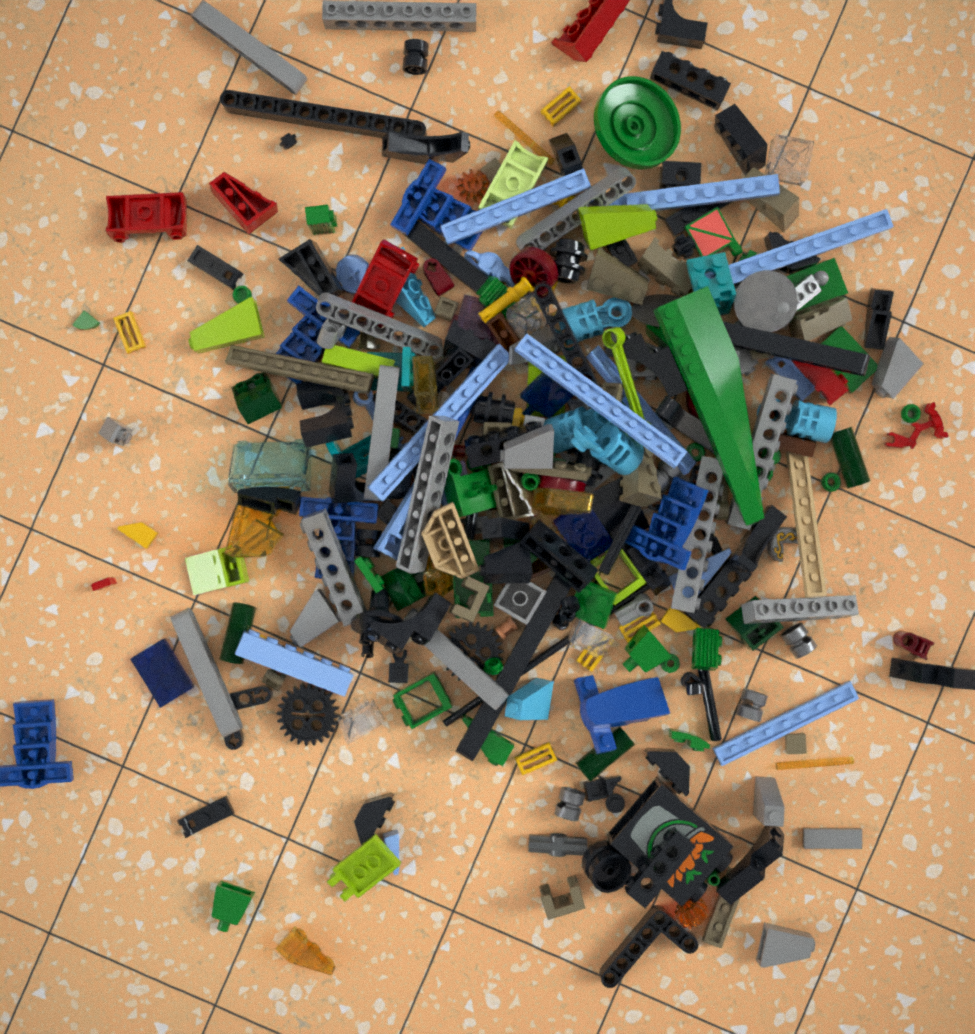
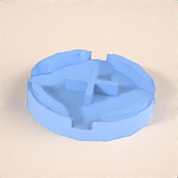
M348 255L340 260L336 268V277L342 284V288L349 293L355 294L369 264L358 255Z

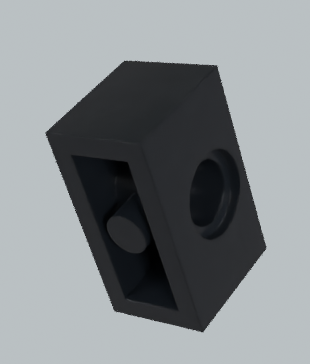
M664 161L660 166L659 189L696 185L701 182V163ZM676 175H682L685 180L678 181Z

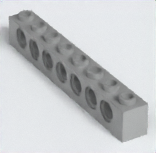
M323 0L322 20L325 29L476 32V3Z
M770 374L751 435L756 466L761 468V472L758 475L761 494L762 490L767 488L769 481L767 474L768 471L773 469L774 452H778L780 447L778 439L780 433H784L786 427L784 420L786 415L790 414L792 408L790 401L792 396L796 395L798 385H796L797 380L775 374ZM782 391L784 398L782 401L777 402L775 395L777 392ZM773 410L778 412L776 420L769 418V414ZM767 429L772 430V436L769 439H765L763 436L764 431ZM766 448V455L762 458L758 457V450ZM732 497L729 506V517L725 522L729 525L750 530L751 526H754L755 523L748 526L745 525L734 497Z
M429 416L396 563L397 568L410 574L423 572L426 569L429 552L421 533L433 512L440 508L459 421L446 416Z
M706 456L701 458L696 485L709 490L708 493L713 495V500L711 502H704L701 512L705 511L709 514V519L701 521L697 518L683 548L689 551L699 549L702 556L699 559H693L690 555L686 570H678L671 609L694 613L700 607L701 599L697 597L698 592L703 591L705 580L701 579L703 571L707 572L709 561L705 560L706 552H711L713 542L709 541L710 533L714 534L716 522H713L714 514L718 515L720 508L717 498L722 496L724 485L720 483L721 478L725 476L717 458ZM714 474L717 477V481L709 483L706 480V476ZM697 530L705 532L706 537L703 540H697L694 537V533ZM689 568H695L698 571L696 578L691 579L687 576L686 572ZM685 587H691L694 590L692 597L687 598L683 595L682 591Z

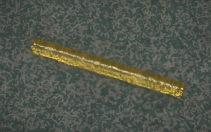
M500 110L494 114V117L535 153L549 158L548 164L550 166L553 165L556 160Z
M852 756L777 762L776 770L854 764V758Z

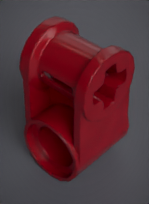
M429 258L424 262L423 273L438 297L455 287L452 279L444 271L438 260ZM428 266H435V272L432 270L428 271Z
M898 631L893 637L894 644L897 647L924 660L928 659L927 654L931 646L935 644L924 637L906 631ZM907 636L908 641L906 644H903V638Z

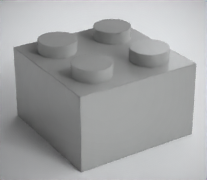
M532 582L505 583L493 605L527 625L547 591Z

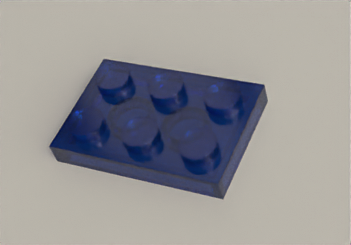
M586 499L553 520L567 543L589 562L608 550L613 542Z
M165 638L131 658L132 663L160 708L195 687Z

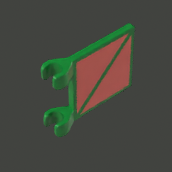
M718 207L684 226L688 235L693 238L700 257L713 255L728 245L733 256L743 252Z

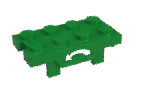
M469 540L468 542L479 568V565L483 563L484 556L490 554V543L485 540ZM479 571L469 575V577L483 583V576H479ZM453 575L454 603L467 608L468 598L474 592L462 587L463 579ZM486 584L489 586V589L478 611L480 617L494 616L492 584Z

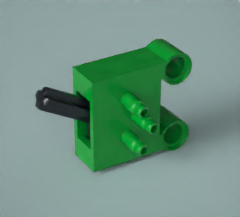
M467 458V467L473 473L460 476L462 472L461 463L457 459H451L444 492L447 503H454L458 516H466L464 531L467 539L473 540L478 512L497 507L494 497V491L497 490V486L491 484L487 467L491 464L471 468Z

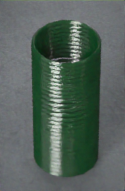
M853 427L834 432L830 439L838 464L841 466V474L843 479H845L847 488L856 487L871 481L859 449L860 447H858Z
M233 602L220 660L234 664H243L245 658L235 655V651L244 630H252L257 608L248 604Z
M620 726L612 732L617 747L616 750L597 755L594 747L583 755L579 761L577 760L576 765L589 781L592 782L596 776L598 777L607 767L611 766V764L635 746L634 742Z

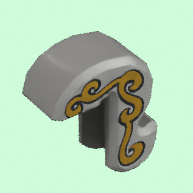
M787 527L778 528L767 544L768 554L773 560L783 562V543L798 544L796 531Z

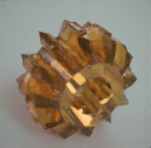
M469 169V175L463 172V178H458L460 185L457 186V190L461 191L460 197L466 196L467 202L473 198L474 203L477 202V197L482 200L483 194H486L488 190L486 187L489 186V181H485L486 175L480 176V170L473 174V170ZM471 183H475L474 189H471Z
M702 898L694 903L688 899L683 906L677 905L675 910L680 925L688 929L697 928L700 924L703 925V921H706L710 914Z

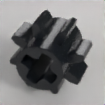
M684 234L677 236L674 239L675 243L672 245L676 256L681 257L683 255L684 259L693 255V249L696 248L693 238L690 235L685 237Z

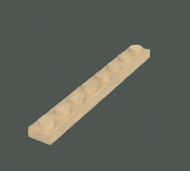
M786 451L805 598H824L827 596L808 457Z

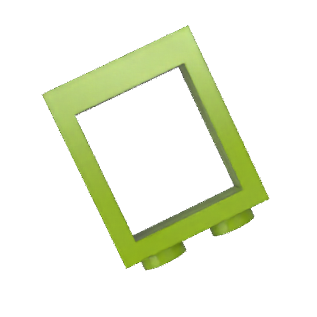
M610 546L604 550V555L600 558L595 556L589 562L595 567L600 565ZM623 549L619 556L636 579L616 592L617 596L614 605L646 583ZM596 573L594 578L597 583L608 589L601 577Z

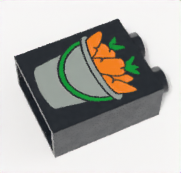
M656 777L607 833L610 844L637 868L643 860H647L650 857L652 848L663 841V835L668 829L672 830L675 826L691 839L696 847L662 888L679 905L683 906L688 899L694 903L704 895L708 887L704 881L713 870L721 873L729 866L733 859V855L730 853L733 845L721 832ZM669 847L666 853L673 854L676 847ZM657 862L654 865V869L659 870L663 867L662 862Z

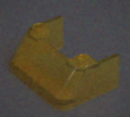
M265 472L253 486L292 489V486L268 472ZM237 505L232 519L225 554L233 558L265 557L267 554L270 555L275 545L284 536L280 531L270 527L272 518L274 516L277 517L281 510H277L276 514L272 515Z

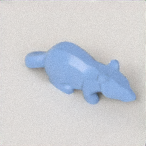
M472 250L464 254V258L487 277L490 275L505 282L509 287L515 286L509 269L503 264L497 254L493 252L479 254Z

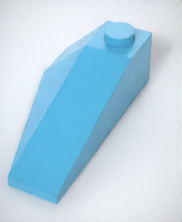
M411 273L396 303L420 325L425 327L436 317L428 297L423 295L420 286L423 285L421 279L417 280L416 275Z

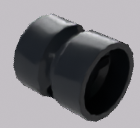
M408 39L404 42L405 57L403 58L402 69L405 73L423 75L427 72L428 60L426 58L428 57L429 44L426 41Z
M357 529L359 544L356 545L355 556L380 558L381 552L373 548L380 538L382 531ZM366 538L372 539V544H365Z

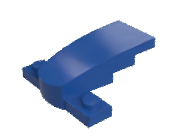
M429 159L417 180L415 179L405 190L402 205L390 225L392 228L408 236L418 219L444 237L441 225L476 211L471 206L454 199L452 195L436 189L446 172V168ZM482 232L454 242V244L466 251L472 250Z
M298 286L287 299V303L305 316L292 328V332L282 342L280 349L275 354L318 362L324 354L325 348L317 344V339L322 324L327 318L318 314L316 310L317 299ZM327 302L321 303V305L324 307L330 306V304ZM347 326L343 337L338 341L349 348L360 335V331ZM288 378L294 384L303 382V380Z
M674 477L668 495H663L658 513H653L649 531L634 525L625 543L639 549L642 555L649 560L667 563L680 570H686L691 551L683 548V545L696 523L709 490L679 477Z
M301 497L300 517L326 508L354 577L356 522L377 524L379 504L364 502L333 503L331 497L326 499ZM321 530L319 531V537L323 536ZM322 547V548H321V550H322L323 553H325V554H330V553H331L329 548H327V547ZM329 565L331 571H338L335 565ZM316 566L315 578L322 579V571Z
M593 675L574 680L581 703V718L585 727L590 731L597 755L617 749L610 727L627 726L630 723L648 721L651 718L670 714L658 677L629 683L599 693Z
M54 699L15 702L13 707L16 723L13 724L16 744L13 745L16 764L0 765V787L19 786L26 789H35L49 783L72 782L74 780L72 761L55 762L56 715Z

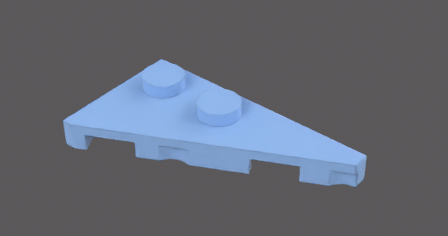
M730 548L705 559L709 562L707 572H702L701 579L705 580L704 587L732 553ZM689 568L686 574L689 578L693 579L697 577L698 571L695 568ZM678 572L668 576L674 590ZM685 587L682 593L685 597L690 598L694 595V590L691 587Z

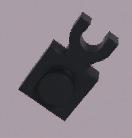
M403 650L402 657H397L395 653H392L395 663H389L388 683L408 684L409 664H404L407 650Z

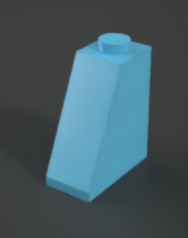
M535 678L507 697L505 717L516 720H548L554 681Z

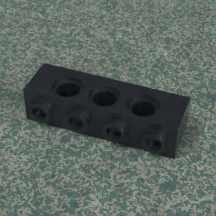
M664 51L661 52L650 76V79L717 111L731 85L726 78L710 74L709 70L698 68L690 61L681 60L673 53ZM674 68L678 71V73L673 74L670 72L669 69ZM687 77H693L695 81L690 82ZM704 85H710L712 90H707Z
M531 421L524 426H510L500 432L495 430L483 436H470L467 440H464L470 467L474 468L499 462L500 450L504 449V446L501 445L502 441H509L542 427L541 422ZM484 445L491 446V448L486 451L481 449Z
M540 519L520 541L524 547L578 593L591 582L598 572L595 566Z
M734 553L730 554L703 588V591L699 593L697 597L701 599L699 610H695L694 613L684 612L703 628L713 624L716 619L714 616L717 612H722L728 605L726 601L730 596L734 597L740 590L739 585L743 581L746 582L752 575L751 572H740L732 566L733 562L729 559ZM733 571L736 574V579L730 582L728 574ZM719 586L724 589L721 597H718L715 593ZM710 601L712 608L710 611L705 612L703 605L705 602Z
M675 826L672 830L668 829L663 835V841L652 848L650 857L647 860H643L638 866L637 873L634 876L631 875L625 882L626 893L646 909L696 847L694 842ZM669 847H676L673 854L666 853ZM657 862H662L663 867L661 869H654V865ZM644 878L651 879L647 885H642L641 881Z

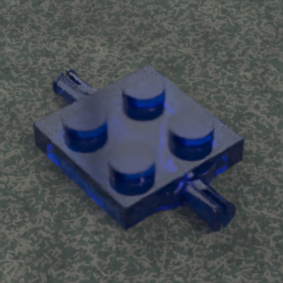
M542 372L520 393V398L529 404L522 413L525 416L537 411L545 417L551 418L574 395Z

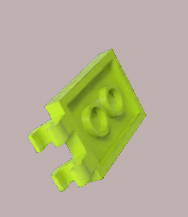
M375 834L334 866L332 869L334 873L330 875L327 883L331 887L335 886L340 880L345 883L347 887L340 894L344 902L352 895L359 898L397 869L401 861Z

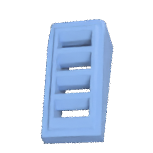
M398 830L383 833L385 845L399 859ZM399 867L393 871V874H399Z

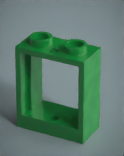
M435 671L395 692L393 695L394 699H392L396 709H401L403 713L401 717L404 724L410 726L411 730L453 707ZM430 681L442 705L414 720L402 695Z

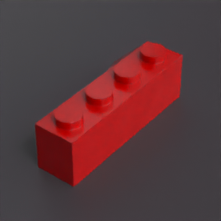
M589 0L590 5L580 10L576 14L577 19L571 26L567 24L562 30L564 32L559 39L555 37L551 44L573 60L587 62L599 44L602 43L608 31L614 26L615 21L625 10L630 0Z

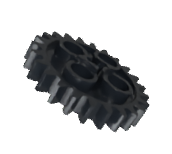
M469 622V627L462 623V629L455 626L456 633L449 631L451 638L448 639L458 648L462 649L483 671L485 665L475 655L471 657L469 655L470 650L476 649L475 654L484 661L490 658H498L500 661L504 659L499 656V653L504 652V650L498 647L503 642L496 641L499 635H492L494 629L487 631V624L483 628H481L480 622H477L476 626H474L473 622ZM469 634L476 636L475 644L468 642L467 637ZM462 640L468 648L461 645L460 641ZM483 647H488L491 650L489 657L483 656L481 652Z
M302 683L300 684V689L294 686L293 692L288 690L286 692L288 697L283 696L281 698L285 703L278 704V707L282 710L276 713L282 716V718L277 720V722L283 723L280 730H287L284 736L290 734L292 735L291 742L296 738L298 739L297 745L304 741L305 746L309 744V741L312 742L313 746L316 745L317 739L322 743L324 741L323 736L329 738L330 734L328 731L334 732L335 728L332 725H338L339 723L334 718L340 716V714L335 713L339 706L333 705L337 699H330L332 692L325 694L326 689L319 690L318 686L312 688L310 683H308L307 688ZM295 700H301L304 703V707L302 709L297 708ZM314 701H321L323 704V709H316L314 707ZM309 710L310 714L324 713L325 717L312 715L308 718L307 715H292L291 712L305 713ZM294 719L302 721V728H297L294 725ZM314 720L321 721V729H317L313 726Z

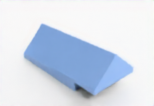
M414 482L373 548L396 561L398 559Z

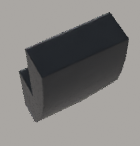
M621 776L593 779L592 782L584 781L586 801L591 802L607 798L608 795L611 796L615 786L621 781Z

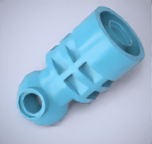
M615 297L608 299L599 307H596V303L592 299L588 302H582L578 305L562 309L578 342L597 335H603L605 328L622 327L632 317L630 303ZM617 310L621 312V316L614 317L611 313ZM558 322L560 330L565 329L566 325L563 322ZM568 339L565 341V344L568 346L574 344V342Z
M795 400L790 414L786 415L784 420L787 435H797L799 438L806 437L809 440L827 443L835 429L837 411L833 407ZM761 404L759 405V407H758V409H757V416H758V413H759V409H760ZM773 410L775 413V417L771 420H776L778 417L777 410Z
M579 407L546 419L543 426L552 424L554 429L553 452L558 454L575 448L571 442L574 437L573 430L575 424L581 427L585 425L595 433L603 426L613 423L592 408L586 410L584 407Z
M575 424L573 430L574 437L571 440L572 444L581 452L590 449L593 457L618 474L628 475L636 470L642 462L644 456L643 446L613 424L603 426L596 434L585 425L581 427Z

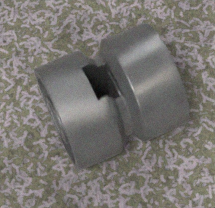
M663 460L659 462L656 474L661 487L660 492L664 493L671 486L670 481L672 482L674 477L680 478L682 476V472L677 466L674 469Z
M802 622L791 626L781 634L786 645L791 646L790 651L796 659L809 654L817 647L813 638L807 636L808 631Z
M743 688L741 694L742 703L738 704L736 714L760 722L763 714L761 707L765 706L768 696Z
M561 787L559 794L561 802L557 803L554 814L566 820L579 821L581 813L579 806L583 805L586 794L574 788Z

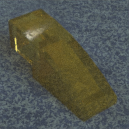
M412 356L417 414H434L438 410V395L433 356Z

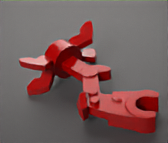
M935 402L928 403L924 409V413L929 415V421L922 424L911 423V426L915 429L909 438L890 432L887 433V436H891L893 442H886L884 445L896 448L910 446V449H914L921 431L930 427L935 430V437L940 439L948 438V433L944 432L942 419L938 411L935 410Z

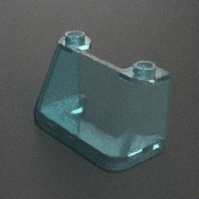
M296 439L295 442L249 443L248 441H238L237 444L233 445L228 486L234 493L245 487L289 486L290 489H294L295 486L301 487V491H311V447L306 448L303 439Z

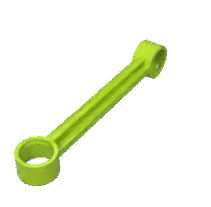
M619 327L607 329L602 336L603 343L607 348L612 349L630 410L645 420L622 347L625 342V333ZM611 332L616 335V344L611 339Z

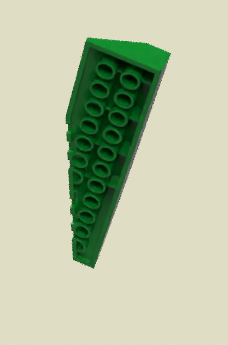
M708 286L662 305L653 310L743 521L748 526L764 519V512L740 363Z

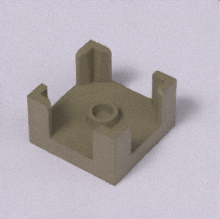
M467 576V578L463 579L461 586L474 592L468 598L466 603L468 607L465 608L458 604H452L449 613L469 622H474L489 586Z
M576 875L567 878L570 893L558 897H552L548 884L539 886L541 900L548 920L586 909Z

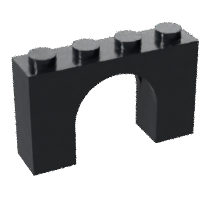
M663 0V4H659L657 15L661 16L660 23L657 22L655 28V35H658L657 42L702 49L708 23L681 17L673 7V0Z
M308 381L296 384L297 396L302 410L322 405L334 406L332 410L324 415L300 420V432L306 448L352 437L351 429L354 428V422L352 417H350L353 416L350 405L349 390Z
M400 450L390 451L389 463ZM353 453L333 454L329 494L333 503L373 501L364 499L366 483L355 480L357 463ZM412 470L385 500L405 497L410 489Z

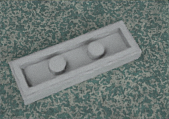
M803 828V848L862 849V829Z

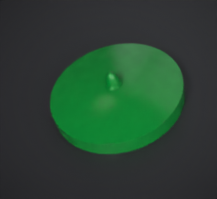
M637 76L620 78L611 83L601 93L596 102L593 118L596 135L605 151L618 163L632 169H651L663 163L676 150L681 135L680 116L671 97L653 81Z

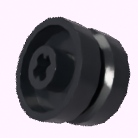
M609 841L596 842L583 855L582 869L594 887L600 892H616L625 885V882L631 875L629 860L616 850Z

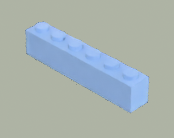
M249 629L247 632L244 630L235 655L345 697L353 678V673L350 672L349 667L341 664L337 667L332 665L333 661L322 657L319 660L314 658L315 654L304 650L301 653L296 651L297 647L286 643L283 646L278 644L279 640L268 636L265 639L260 637V633Z

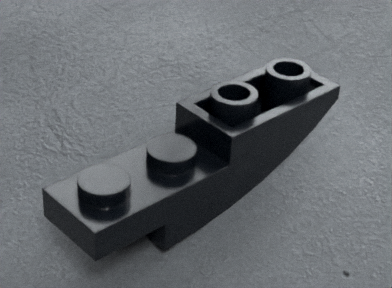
M458 346L419 380V384L407 395V399L421 411L445 386L448 387L474 359Z

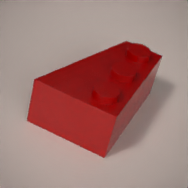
M223 172L209 183L212 194L248 235L278 213L276 202L268 200L261 193L253 191L226 172Z
M791 360L815 386L814 388L826 398L829 406L849 390L846 384L849 381L842 373L838 375L832 369Z

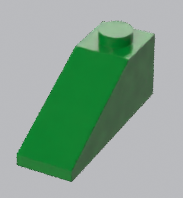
M465 714L463 722L468 728L473 719ZM491 730L481 750L488 758V762L495 766L499 764L503 767L514 748V743Z

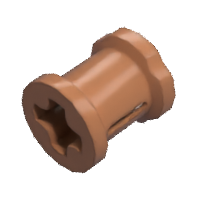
M509 616L506 617L507 620L502 624L494 627L504 641L509 634L519 629Z

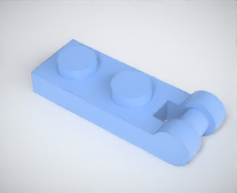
M774 356L765 362L768 368L776 375L797 380L796 385H798L795 396L799 400L803 401L815 390V386L791 360ZM780 361L785 364L782 368L778 366Z

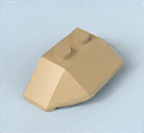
M452 502L435 510L421 533L434 567L461 579L478 572L477 562L454 503Z

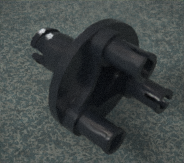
M386 588L378 593L372 590L370 609L367 612L355 615L351 619L352 630L360 634L359 643L362 644L361 656L363 658H372L374 656V641L370 640L367 634L363 632L368 624L373 621L380 623H399L404 621L401 617L390 613L389 594Z

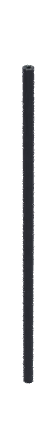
M645 583L618 604L613 605L610 615L618 608L634 600L638 594L649 590L650 588ZM588 622L542 652L529 661L522 675L586 633L595 625ZM479 696L444 719V725L448 727L480 705L484 700Z

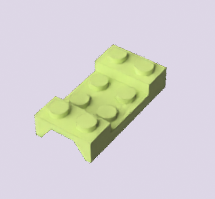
M515 140L483 197L478 210L533 189L548 164L549 158L537 156L527 151ZM518 217L502 224L512 229Z

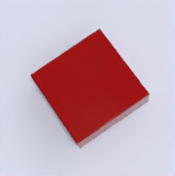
M108 577L92 583L91 587L93 591H99L115 585L117 582L115 577Z

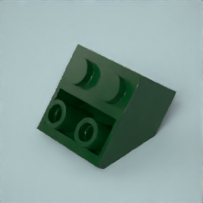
M265 372L257 373L253 377L238 382L235 386L231 387L237 408L247 424L255 422L282 408L279 396L268 374Z
M396 568L381 576L385 582L383 585L397 611L437 591L426 569L423 572L410 574Z
M754 596L747 602L760 599L757 596ZM742 606L725 618L747 649L751 651L757 649L784 628L780 622L744 624Z

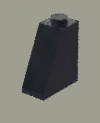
M502 517L482 519L483 539L493 546L518 543L530 530V523Z
M520 542L484 556L483 563L479 565V576H483L484 584L530 583L533 574L530 551Z

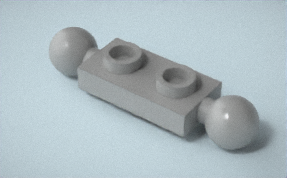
M817 271L814 275L807 276L795 285L798 295L796 311L822 291L819 286H824L829 279L825 271ZM780 302L777 306L778 312L782 314L788 312L789 304Z

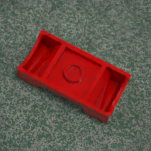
M183 192L106 196L108 207L106 233L114 242L123 243L129 239L130 234L166 232L173 240H181L187 236V199Z
M383 239L353 297L352 303L393 318L395 314L392 312L393 306L407 278L411 273H416L420 265L417 263L418 258ZM378 324L377 326L382 328L384 325Z

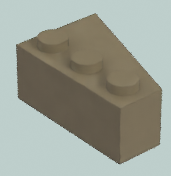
M753 167L744 178L766 175ZM780 184V194L778 196L746 200L783 232L799 216V197Z
M655 237L638 262L639 269L646 275L651 274L654 276L659 284L670 287L671 292L679 297L685 296L692 287L686 262L683 260L679 261L673 257V251L669 248L665 251L658 245L660 240Z
M600 247L595 257L587 290L642 305L649 279L631 267H627L618 258L612 257Z
M837 296L796 311L791 319V323L788 324L791 336L810 341L837 327L845 326L847 322L852 320L848 299Z
M643 446L644 456L642 462L632 473L623 475V480L620 481V486L623 487V495L620 496V501L644 508L661 500L662 496L660 492L661 487L656 475L657 469L652 458L653 453Z
M503 462L487 466L491 484L497 486V490L494 491V497L499 517L515 520L544 513L533 491L525 489L521 484L522 472L505 469Z

